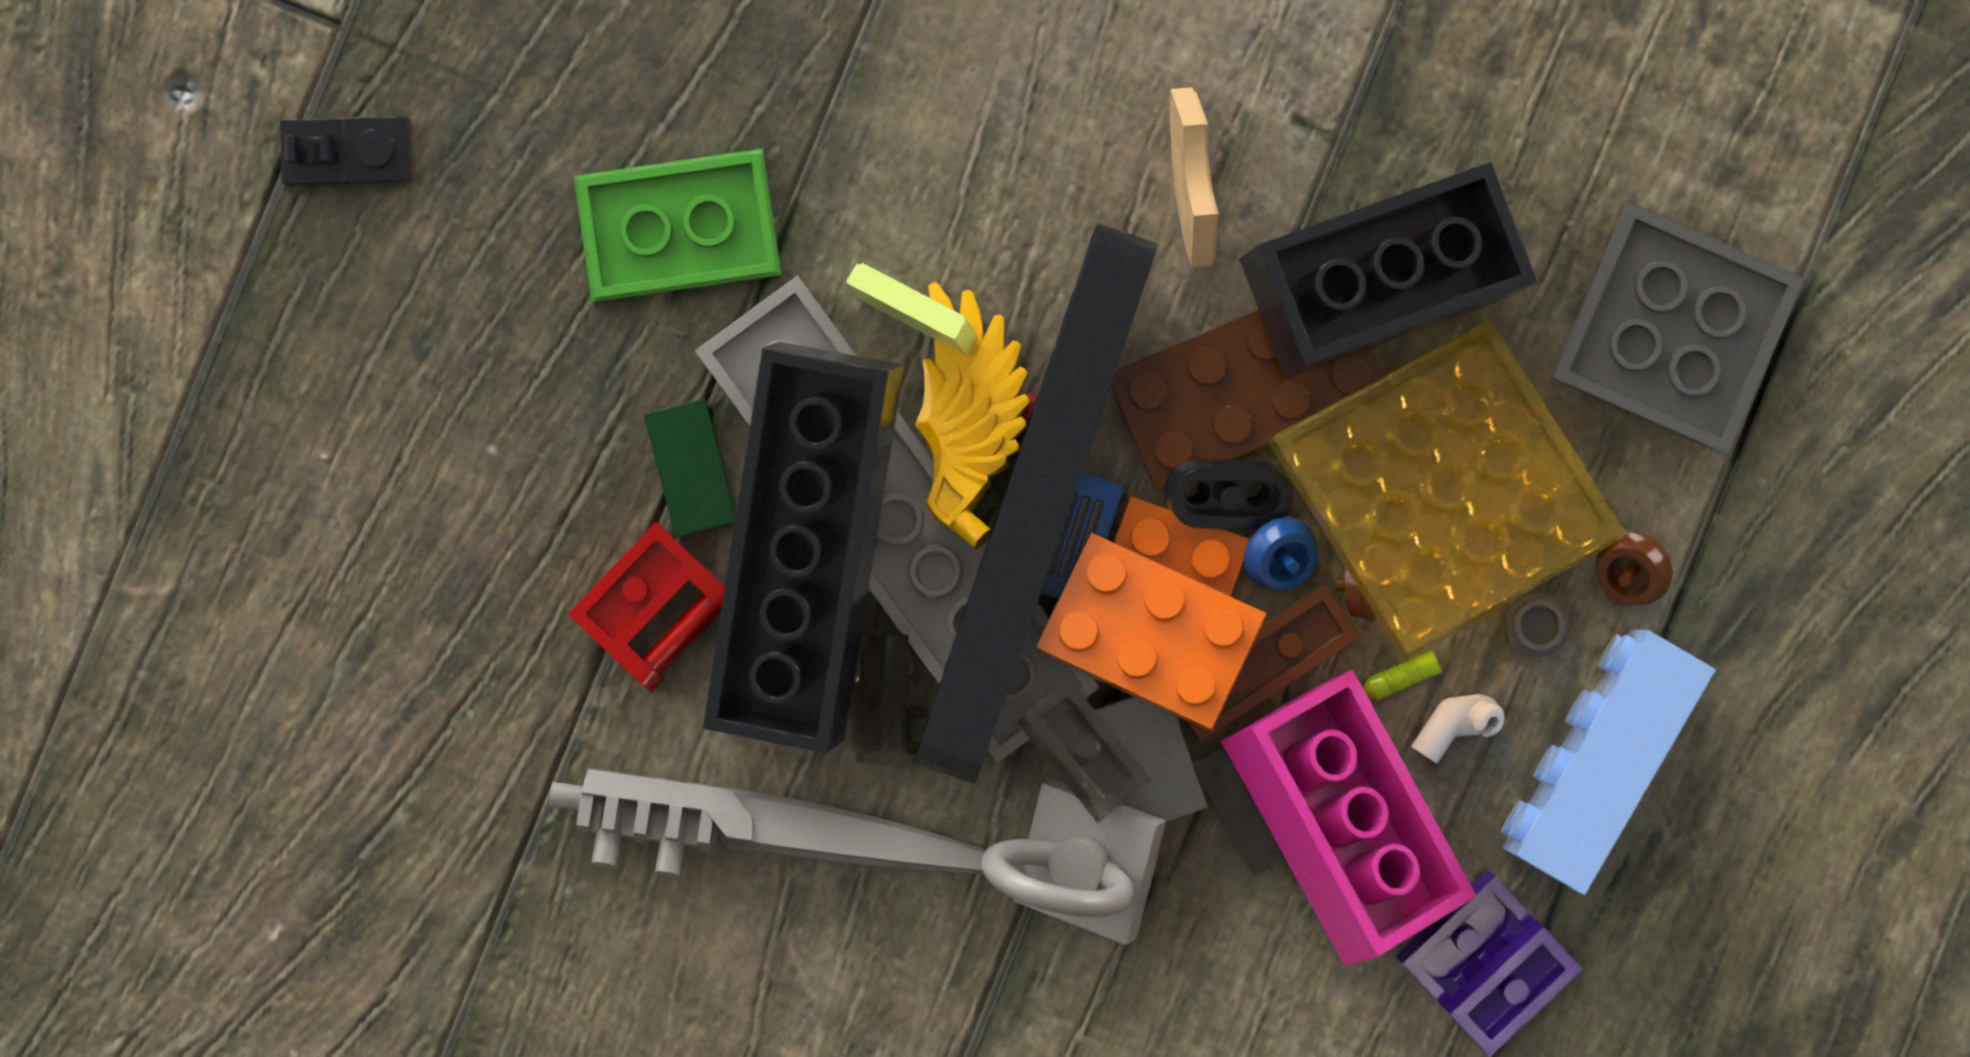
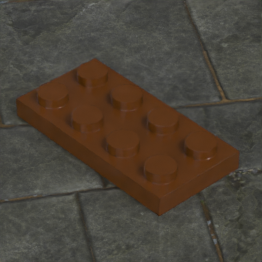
M1259 310L1117 369L1111 383L1113 393L1155 492L1164 489L1170 473L1186 461L1193 459H1235L1391 392L1372 347L1285 379Z

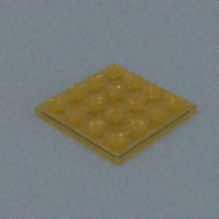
M1490 319L1274 435L1270 442L1271 448L1403 660L1620 541L1626 533Z

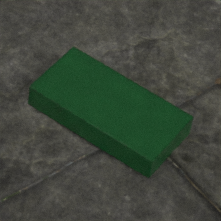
M702 398L643 414L675 537L735 523L736 510L707 399Z

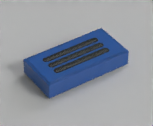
M1081 472L1041 590L1042 594L1057 599L1060 598L1091 532L1105 539L1108 538L1124 486Z

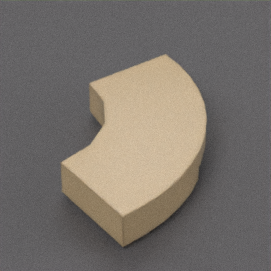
M1192 87L1171 89L1170 135L1172 166L1183 240L1191 267L1212 266L1213 261H1216L1218 210L1211 183L1208 154V123L1198 95Z

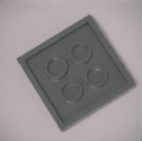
M1628 202L1622 211L1549 379L1722 455H1728L1805 279Z

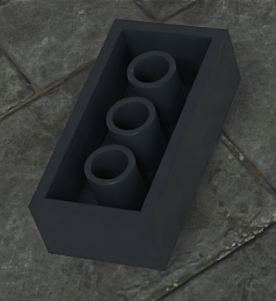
M1492 162L1258 244L1239 259L1285 379L1507 299L1538 282Z

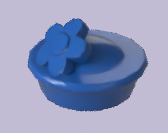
M1291 517L1274 519L1261 526L1250 538L1244 552V568L1249 579L1259 587L1285 591L1296 588L1310 577L1317 564L1316 538L1312 529L1302 520Z

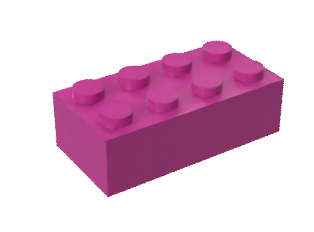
M1353 670L1316 685L1221 740L1344 966L1379 957L1477 897Z

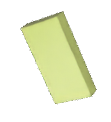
M863 263L861 265L856 264L846 281L859 300L966 356L978 338L975 334L976 331L965 316Z

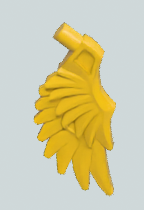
M931 283L928 286L930 299L955 311L950 299L939 284ZM965 290L962 292L960 314L967 318L976 331L975 334L978 338L967 356L934 339L935 363L931 359L923 360L925 391L923 406L915 426L925 437L933 453L934 478L925 504L942 526L950 531H955L974 549H978L988 540L992 530L976 517L972 510L977 506L986 489L991 487L992 482L989 478L1008 468L1010 465L1008 458L1020 452V446L1014 439L1028 428L1026 421L1019 416L1031 405V401L1025 394L1018 396L1029 377L1025 368L1019 367L1014 371L1023 349L1022 345L1018 341L1013 340L1005 348L1006 319L1001 315H994L984 336L981 312L974 293L971 290Z

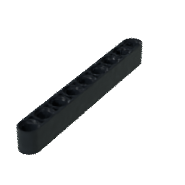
M1097 223L913 764L975 784L1157 250L1158 243L1100 223Z

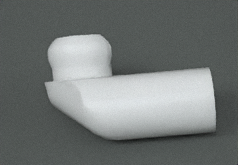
M1482 694L1446 698L1437 706L1411 747L1438 764L1455 737L1480 734L1484 737H1491L1499 733L1505 723L1504 711L1493 698Z

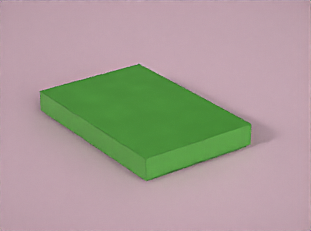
M763 149L574 176L592 303L782 276Z

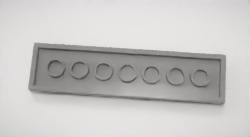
M798 275L695 350L696 354L749 426L763 347L784 342L857 356ZM897 411L869 590L938 684H940L988 540L980 548L974 549L955 531L953 532L945 528L932 516L925 504L934 478L933 459ZM1038 602L987 749L996 763L1000 762L1100 688L1093 677L1037 651L1036 646L1049 621V617Z

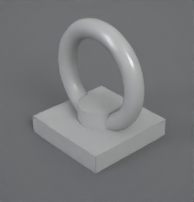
M1051 778L1041 785L1029 838L1006 840L992 845L985 851L981 859V868L986 879L999 891L1013 898L1014 902L1127 945L1136 940L1166 820ZM1022 865L1024 869V874L1015 870L1011 866Z

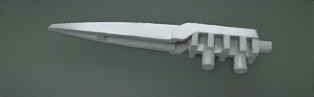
M593 768L588 769L583 786L552 782L550 789L549 807L577 810L576 827L578 833L588 836L596 833L591 864L603 868L617 867L621 837L635 839V842L648 845L649 841L659 842L655 873L666 877H680L685 846L698 848L699 852L711 854L715 848L717 837H719L730 850L751 853L755 851L885 868L984 875L981 868V859L986 851L985 849L886 819L793 798ZM1022 865L1011 866L1015 870L1024 874V869Z

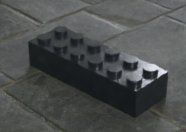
M778 342L762 348L703 729L823 753H829L844 741L904 371L903 364Z

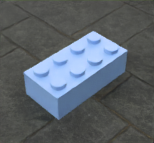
M1629 629L1627 635L1625 634L1621 637L1616 634L1611 639L1597 665L1598 668L1605 671L1595 690L1589 692L1584 689L1579 694L1565 719L1566 723L1573 726L1567 738L1559 748L1552 744L1547 749L1533 774V778L1540 781L1539 786L1529 803L1519 800L1515 804L1501 829V833L1508 836L1502 849L1583 895L1586 894L1716 671L1713 667L1649 630Z

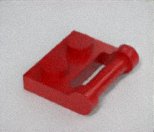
M655 522L578 602L568 615L642 686L653 693L665 680L662 673L721 612L725 585L661 524ZM691 581L703 594L644 656H641L629 644L674 596Z

